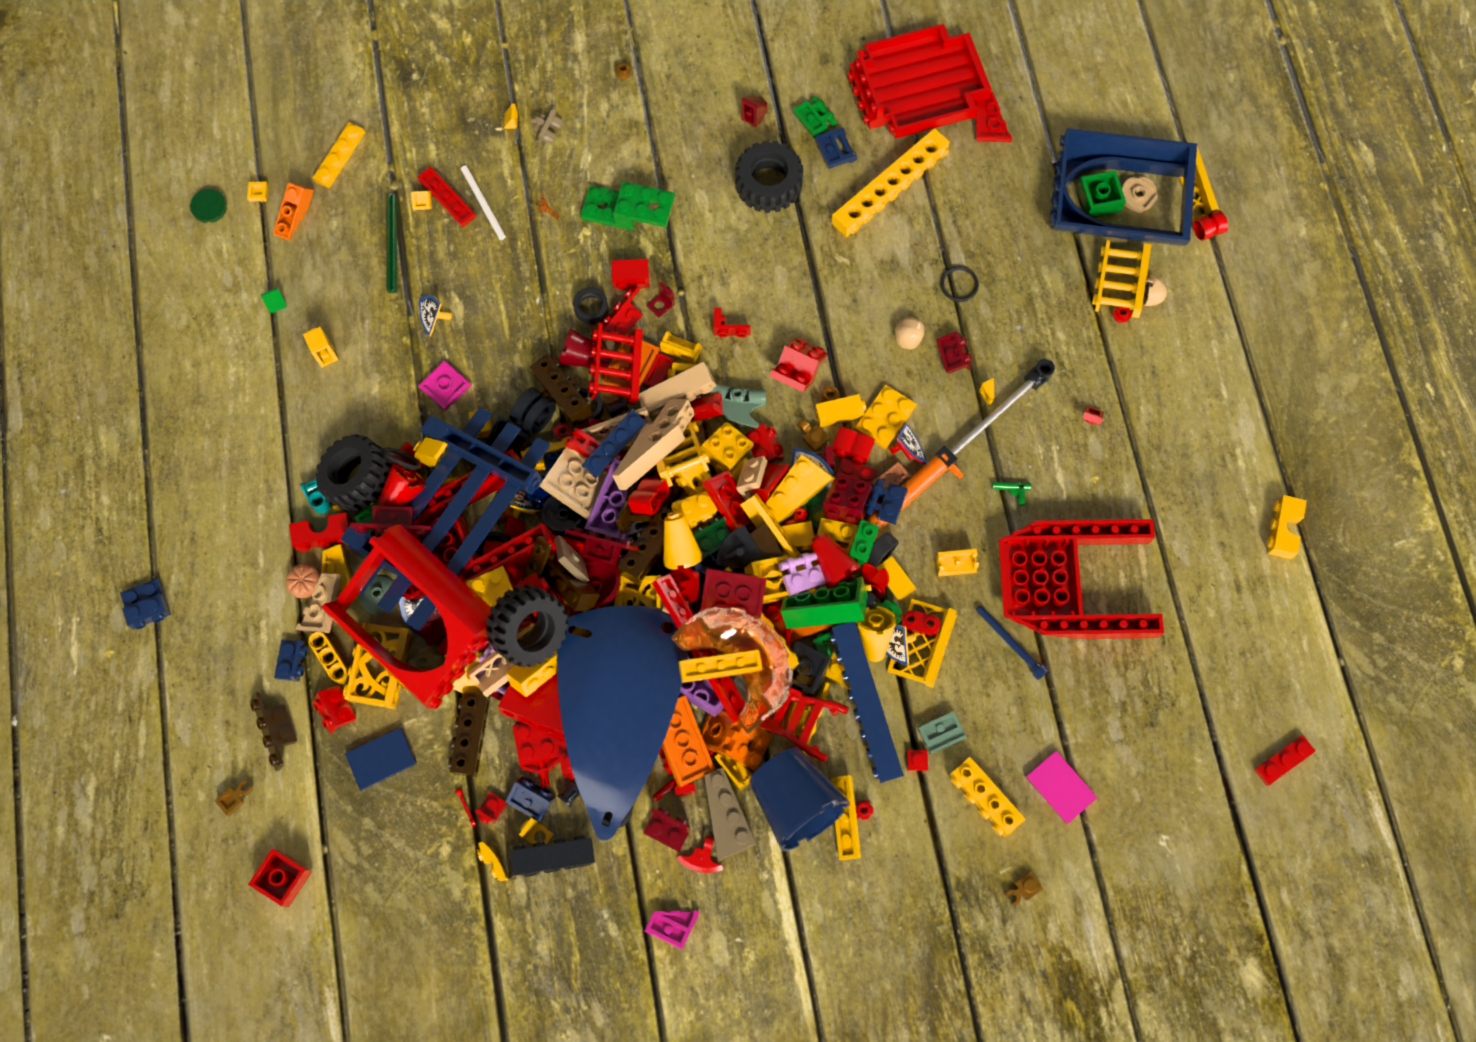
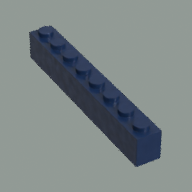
M848 622L832 627L833 632L829 634L832 644L837 643L839 649L835 653L838 663L843 662L845 670L841 671L844 682H849L851 689L847 690L850 701H855L857 709H854L856 720H861L863 726L859 730L863 741L867 740L869 748H866L869 760L873 759L875 767L872 768L875 780L879 779L880 783L902 777L904 776L856 623Z

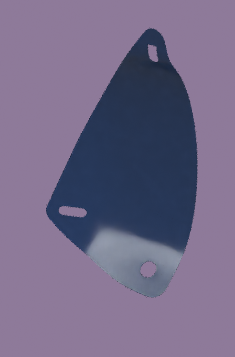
M631 605L610 606L573 615L566 619L568 628L570 626L583 628L591 631L592 635L586 638L571 634L566 629L565 640L562 639L560 643L562 646L559 650L557 649L558 693L566 748L578 790L597 837L604 841L614 836L622 820L642 791L664 742L682 686L678 662L688 659L689 647L670 614L663 612L660 608ZM663 622L671 623L674 626V632L665 633L661 629V624ZM606 812L613 814L609 827L601 825Z

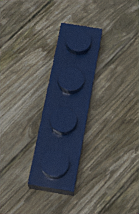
M632 409L581 466L596 479L644 426L646 421Z

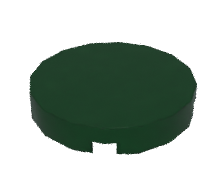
M215 189L201 190L191 199L190 211L196 220L202 223H214L225 215L227 201Z

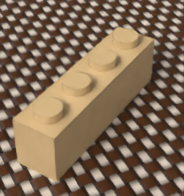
M702 362L639 393V401L642 408H647L650 419H655L669 399H688L691 402L696 399V396L711 392L717 385L709 367L705 362Z

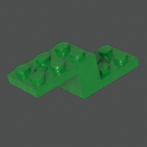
M623 181L620 191L590 185L580 217L581 220L632 231L636 221L667 228L675 199V192ZM601 203H606L607 207L605 209L598 208V205ZM652 203L658 205L656 209H650L648 206Z

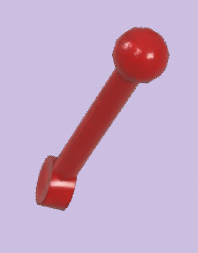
M457 788L455 794L459 796L472 827L477 824L464 799L463 789Z

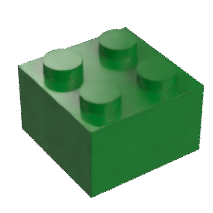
M1116 170L1080 178L1077 191L1085 214L1095 218L1122 211L1126 200Z

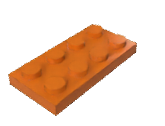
M686 695L681 696L677 700L667 734L662 744L663 751L678 787H682L716 771Z

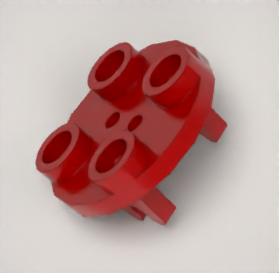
M684 565L677 566L678 569H672L670 575L684 599L691 604L699 599V573L690 567L684 568Z

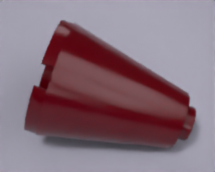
M569 329L560 355L559 364L589 368L590 363H593L590 351L591 347L594 346V342L577 331ZM600 356V366L608 367L611 358Z

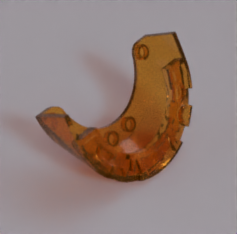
M719 607L706 609L686 621L671 637L678 647L685 651L702 648L726 655L759 650L763 670L741 674L746 686V702L742 712L739 714L738 720L747 734L751 733L774 714L788 698L793 678L792 668L789 667L787 659L789 654L774 630L760 618L756 617L755 619L746 614L745 610L734 607L729 609Z

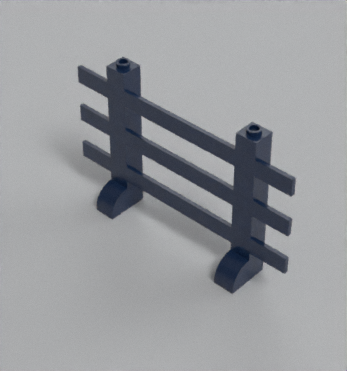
M480 407L462 431L432 415L428 418L420 431L427 438L445 442L447 444L446 454L425 481L424 485H426V488L407 506L413 507L414 524L461 457L477 465L422 541V544L430 552L434 553L488 475L492 473L506 481L446 565L457 576H459L519 489L532 495L540 487L543 479L534 468L550 447V443L537 437L520 462L504 454L521 431L519 427L509 422L491 446L475 439L492 416L490 412ZM350 526L340 538L352 551L364 559L367 558L374 548L369 543V540L373 537L369 533H357ZM384 558L359 595L362 596L382 567L397 575V577L377 606L391 613L411 584L415 587L417 586L388 559ZM427 595L424 596L406 622L418 631L421 630L436 608Z

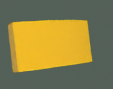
M480 842V849H477L480 861H484L487 865L493 863L491 872L498 881L509 879L504 865L497 854L486 843Z

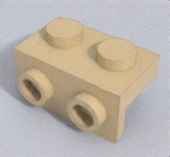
M764 456L751 458L743 463L736 488L745 500L750 498L749 490L760 488L767 464Z

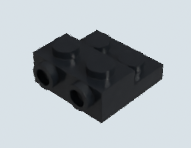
M796 641L792 652L797 656L799 664L782 677L785 679L783 683L793 688L795 685L801 687L800 692L810 697L812 694L818 695L826 679L824 675L832 658Z

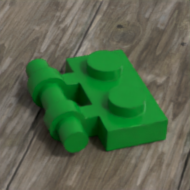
M817 96L811 100L813 105L805 101L793 109V114L813 138L828 129L826 122L830 123L831 126L837 124V120L834 118L835 115L832 111H828L825 103L819 100ZM816 111H820L822 113V116H820Z

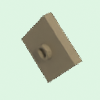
M558 535L554 538L558 561L580 582H588L589 577L584 559Z

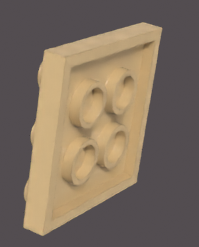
M566 447L541 482L540 487L582 517L588 519L608 472L603 470L595 479L581 466L587 458L577 451Z

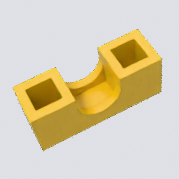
M1283 495L1279 500L1275 501L1273 506L1275 516L1270 523L1272 534L1267 541V547H1269L1268 554L1292 559L1298 554L1301 536L1289 532L1287 522L1298 524L1304 519L1307 500Z

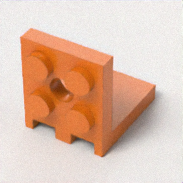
M721 711L715 717L708 714L700 731L707 750L724 754L751 771H756L759 768L773 736L746 718L732 723L725 711ZM751 740V747L748 749L747 745Z

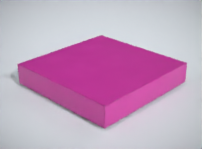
M445 360L418 385L426 395L445 411L472 386L468 380Z

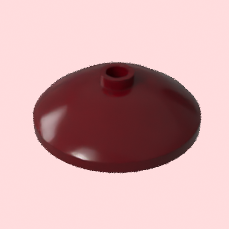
M588 559L585 560L589 581L586 583H589L600 593L593 608L598 609L606 606L615 598L620 589L621 575L616 566Z

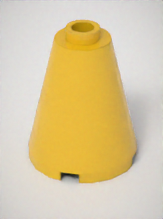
M677 511L668 513L664 519V566L668 569H678L677 566L684 565V568H688L698 564L702 560V552L684 515L679 514Z
M876 606V609L870 610V607H867L864 621H858L856 624L866 658L869 661L878 662L885 657L896 626V619L894 613L887 608Z

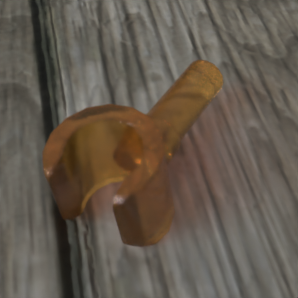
M540 198L543 205L536 203L540 212H547L555 219H558L559 215L549 208L546 199Z

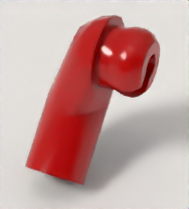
M804 508L796 509L793 519L784 521V526L804 523L807 518L806 510Z

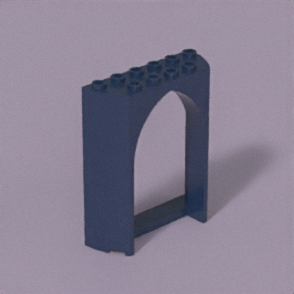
M1066 128L1065 135L1060 137L1059 146L1062 147L1058 154V160L1055 163V171L1057 172L1056 176H1054L1053 187L1055 189L1051 198L1053 208L1051 207L1050 210L1053 231L1176 246H1186L1189 243L1197 143ZM1103 169L1184 177L1179 232L1099 221L1082 212L1073 203L1066 188L1081 175Z

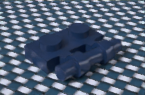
M877 479L875 485L872 486L871 497L866 502L864 514L872 516L873 511L879 512L877 520L896 525L908 493V488L889 483L888 488L883 489L884 481ZM879 496L884 497L882 504L876 503Z

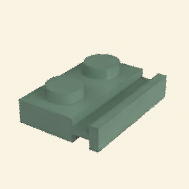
M954 711L917 728L930 755L967 738Z

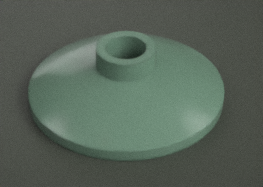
M383 576L375 577L362 596L359 595L363 608L373 614L386 613L387 611L378 607L377 604L393 581ZM379 590L380 595L374 596V593Z

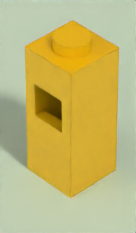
M859 394L819 403L815 406L819 428L860 419L863 417L864 411H866L865 401L861 400Z

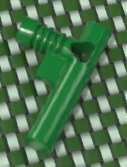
M992 482V489L1010 490L1011 496H1018V505L1023 506L1025 505V490H1031V483Z

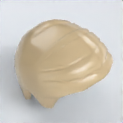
M1149 275L1147 277L1143 298L1145 301L1142 306H1156L1166 298L1167 288L1157 276Z
M906 317L900 320L895 328L897 344L906 349L918 347L924 336V325L919 319L914 317Z

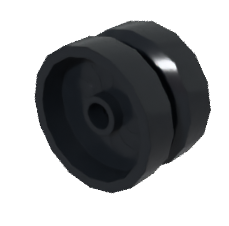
M531 387L516 400L510 411L509 419L515 425L522 426L523 431L527 434L534 436L549 423L556 410V403L549 397H543V393L537 388Z
M550 496L544 502L541 510L542 520L553 535L563 537L565 529L573 530V527L585 528V518L554 496Z

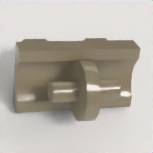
M552 109L546 122L544 121L545 116L543 114L532 118L533 130L538 131L539 128L542 129L536 140L537 143L541 144L544 141L552 144L556 134L549 131L548 128L550 126L558 131L563 122L562 119L555 116L557 111Z

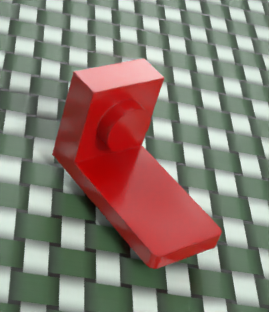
M714 308V336L722 338L737 336L744 338L751 335V325H725V315L721 314V308Z

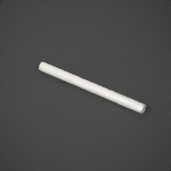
M466 165L462 166L461 171L499 240H503L506 236Z

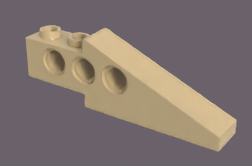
M669 399L654 423L645 425L612 475L619 490H627L685 440L683 431L695 414L688 399Z

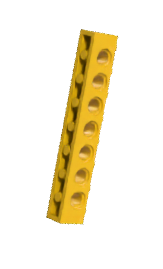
M934 128L832 215L831 224L845 237L856 233L860 225L869 222L873 214L883 210L885 204L893 201L901 190H906L914 179H919L927 168L931 169L940 157H945L949 152L950 141Z

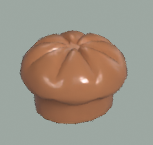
M309 564L296 565L286 576L287 590L294 597L308 598L312 596L320 574L315 567Z

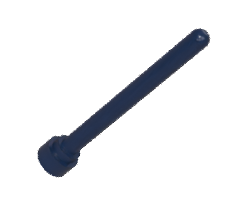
M982 606L976 608V612L1032 668V675L1037 680H1040L1049 671L1044 664L1037 663Z

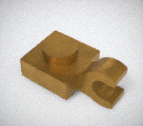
M804 418L798 422V429L805 434L802 440L814 452L819 450L829 440V437L817 425L811 428Z

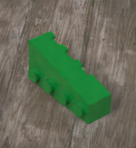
M863 576L856 578V581L847 584L846 581L838 583L839 586L827 589L825 586L819 588L815 593L810 594L807 591L783 598L781 614L786 629L864 621L868 593Z

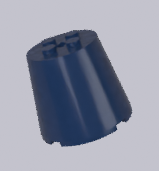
M793 747L775 754L770 760L759 767L749 780L754 795L782 851H789L799 847L798 842L805 838L807 841L812 840L845 813L843 811L844 807L846 809L850 806L849 800L799 747Z

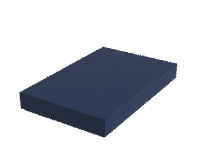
M398 728L345 753L360 791L417 765L402 728Z

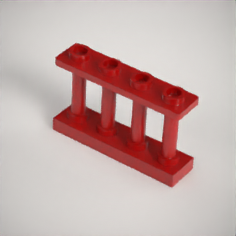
M598 323L596 329L593 328L591 339L594 340V346L591 347L590 357H593V363H590L589 374L592 375L591 381L588 383L590 398L594 399L598 391L625 395L628 405H635L639 399L643 329L635 328L634 332L627 336L602 332L603 324ZM601 339L628 343L631 346L630 351L624 353L601 349ZM600 356L627 360L629 369L621 370L601 367ZM599 374L626 378L628 386L623 388L598 384Z

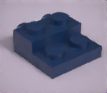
M158 578L120 592L124 604L122 610L127 626L132 629H142L146 627V624L163 621L165 617L171 615L161 581Z

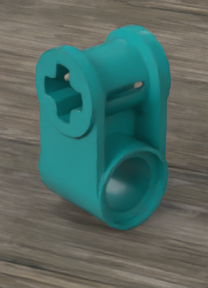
M316 476L311 481L300 483L308 503L318 514L328 512L331 504L318 490ZM323 500L320 505H316L318 501Z

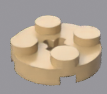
M1146 177L1129 178L1122 186L1126 200L1125 206L1136 213H1142L1150 209L1157 199L1155 184ZM1134 192H1142V197L1136 196Z

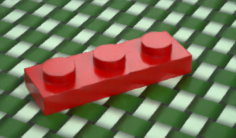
M1301 735L1254 770L1265 785L1269 786L1316 751L1304 735Z

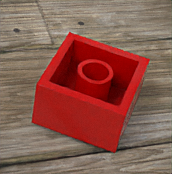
M272 848L248 885L281 907L289 908L313 871L282 851Z

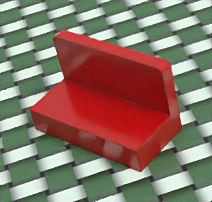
M720 393L697 398L690 402L695 413L691 422L723 415L722 395Z

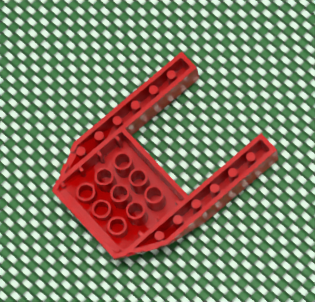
M513 449L504 453L519 462L521 461V458ZM473 470L439 488L413 525L433 527ZM490 473L466 507L501 489L506 481ZM462 513L433 553L445 565L449 563L469 534ZM542 523L481 557H478L476 551L458 577L466 584V582L501 566L510 575L527 566L538 536H543L552 545L551 551L556 550L553 534ZM409 531L421 543L427 536L416 535L415 531ZM411 584L404 593V598L406 600L421 599L426 594Z
M1153 519L1035 521L1013 532V534L999 539L1003 617L1045 636L1073 639L1159 638L1164 634L1162 614L1083 615L1078 545L1150 544L1155 538Z

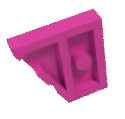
M654 911L645 932L682 950L700 912Z

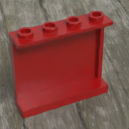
M557 673L527 697L514 689L511 684L508 686L498 705L502 715L565 740L559 704Z

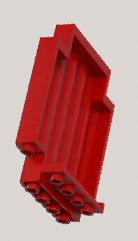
M944 24L864 44V50L856 51V59H854V63L849 64V71H847V79L853 84V95L858 98V109L863 112L862 120L864 125H867L869 130L888 125L889 134H893L895 139L976 118V100L990 98L992 91L970 33L949 37Z

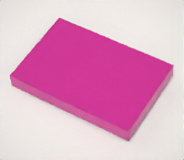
M1057 751L1026 776V779L1066 825L1097 799V796Z

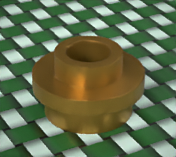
M626 62L618 63L615 66V74L622 80L628 79L632 74V67Z
M833 386L824 388L821 393L823 402L839 399V390ZM832 394L834 397L828 398L827 395Z

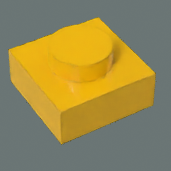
M249 182L247 199L249 201H267L268 183Z
M431 191L411 192L412 210L432 209Z

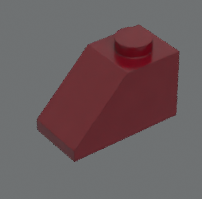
M752 94L743 97L741 100V120L757 127L767 113V102L763 98Z

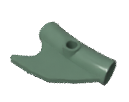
M716 383L717 386L708 395L716 393L722 395L723 415L728 420L758 428L759 423L750 416V413L761 406H766L765 389H742Z

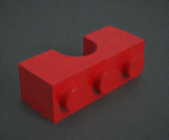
M346 512L327 516L328 526L320 533L314 532V526L308 520L289 524L292 546L299 552H307L315 547L326 548L334 543L345 544L340 538L348 529L350 523H352L351 517Z

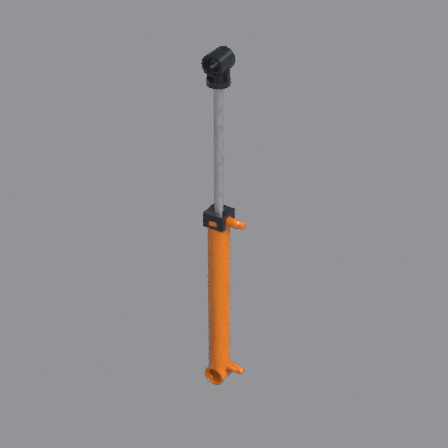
M1046 358L1039 360L1036 366L1024 376L1025 383L952 449L949 450L944 445L929 462L902 485V487L908 488V493L901 511L944 472L947 473L950 470L961 479L964 475L955 465L958 459L955 455L1028 389L1036 390L1042 384L1049 381L1055 370L1054 363ZM1040 369H1045L1048 373H1043ZM873 511L872 516H867L864 520L879 526L878 533L888 523L877 520L879 512ZM837 543L841 548H848V544Z

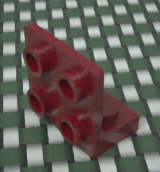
M661 807L657 810L652 808V817L643 834L680 853L691 831L688 822L680 817H676V819L671 818L670 812Z

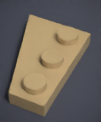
M321 573L312 593L313 599L310 606L305 607L303 612L305 616L302 623H298L295 630L330 633L332 619L322 609V605L334 602L337 599L341 575Z

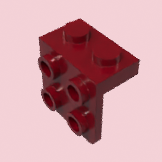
M840 475L835 476L823 502L825 518L851 525H859V522L864 520L863 507L872 489L871 482Z

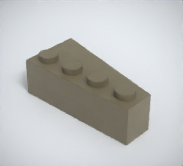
M723 767L704 775L718 862L756 845Z

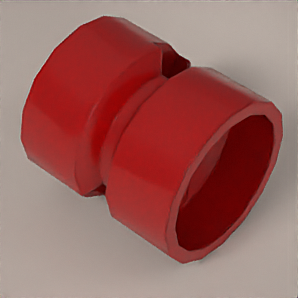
M1218 210L1207 216L1194 219L1193 230L1196 237L1200 241L1212 238L1214 235L1227 232L1228 221L1225 214Z

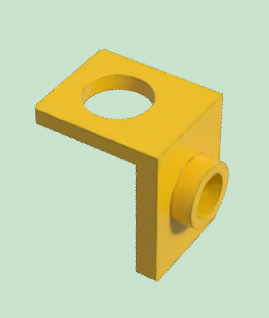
M533 818L524 822L519 834L534 844L538 843L534 839L535 833L537 831H544L546 834V838L543 841L545 845L548 844L554 835Z

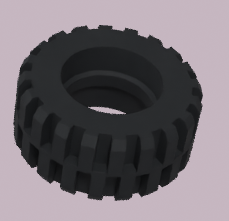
M763 141L762 144L757 142L753 144L752 148L747 147L744 150V154L742 153L738 157V162H736L735 184L739 198L743 202L746 201L748 207L752 208L753 206L759 212L761 210H765V213H770L771 210L779 212L781 208L786 209L790 207V202L793 204L797 200V196L800 195L803 186V165L801 164L800 157L796 155L792 148L789 150L788 145L784 143L780 145L777 141H773V143ZM773 168L782 172L786 178L779 184L766 186L758 183L753 178V175L761 169Z
M358 434L344 436L342 440L333 442L334 445L329 446L326 449L327 452L324 455L322 454L321 462L316 468L318 471L316 473V484L322 496L347 511L362 510V507L365 509L371 506L372 502L376 503L379 500L378 497L381 495L392 467L391 460L382 452L383 448L368 437ZM361 464L357 474L350 481H348V477L352 470L357 465Z
M529 584L523 585V587L519 585L514 587L513 591L510 589L506 591L502 598L499 597L496 600V605L491 607L489 611L491 615L487 617L486 622L489 627H486V635L493 650L510 663L520 667H525L526 665L532 667L536 666V663L541 664L545 662L546 658H551L555 655L556 649H560L562 646L560 643L566 637L565 630L568 629V622L566 621L568 616L562 602L558 601L556 597L544 589ZM537 611V622L534 629L526 637L517 640V630L522 620L529 614Z

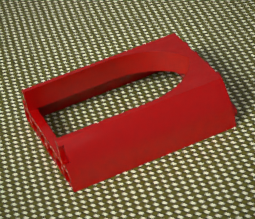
M401 524L385 529V533L379 538L373 536L369 540V543L374 547L338 598L334 602L324 603L322 609L427 709L435 710L442 704L444 695L452 691L454 682L465 674L466 671L464 669L466 666L470 665L477 658L476 653L479 649H483L487 645L486 627H489L486 622L487 617L491 615L489 612L491 606ZM384 558L388 559L426 594L440 612L445 624L448 641L447 655L442 666L436 669H420L401 662L346 612Z

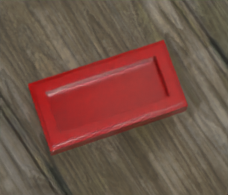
M658 352L642 383L643 386L651 388L667 380L668 371L672 369L675 359Z

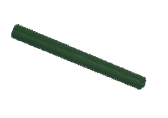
M388 194L386 196V290L388 293L397 292V197L395 194Z

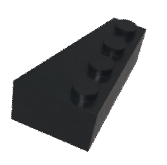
M585 835L573 837L574 841L566 842L564 838L553 840V844L545 845V842L534 843L533 847L525 848V845L512 847V850L506 855L509 880H515L518 875L530 877L543 871L544 873L559 871L561 868L568 870L593 865L595 857L592 838H586Z

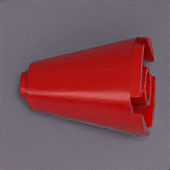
M396 463L393 464L376 506L405 507L426 488V485H424L425 480L414 470L410 469L407 471L403 469V466Z
M819 533L811 539L813 543L810 546L817 555L816 561L820 565L828 589L837 586L843 580L845 581L861 568L860 564L827 534L822 535Z

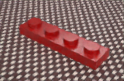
M431 166L417 176L418 181L427 191H431V195L462 228L476 218L475 213Z

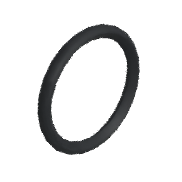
M961 266L948 269L943 274L940 282L945 296L957 302L970 300L976 295L979 288V281L975 273ZM962 270L968 272L974 278L975 289L969 296L956 298L946 291L944 281L946 276L952 271Z
M390 447L382 450L389 460L400 466L412 470H418L421 467L415 458L400 450ZM388 452L398 454L410 460L415 465H410L405 462H402L397 458L393 457L392 455H390Z

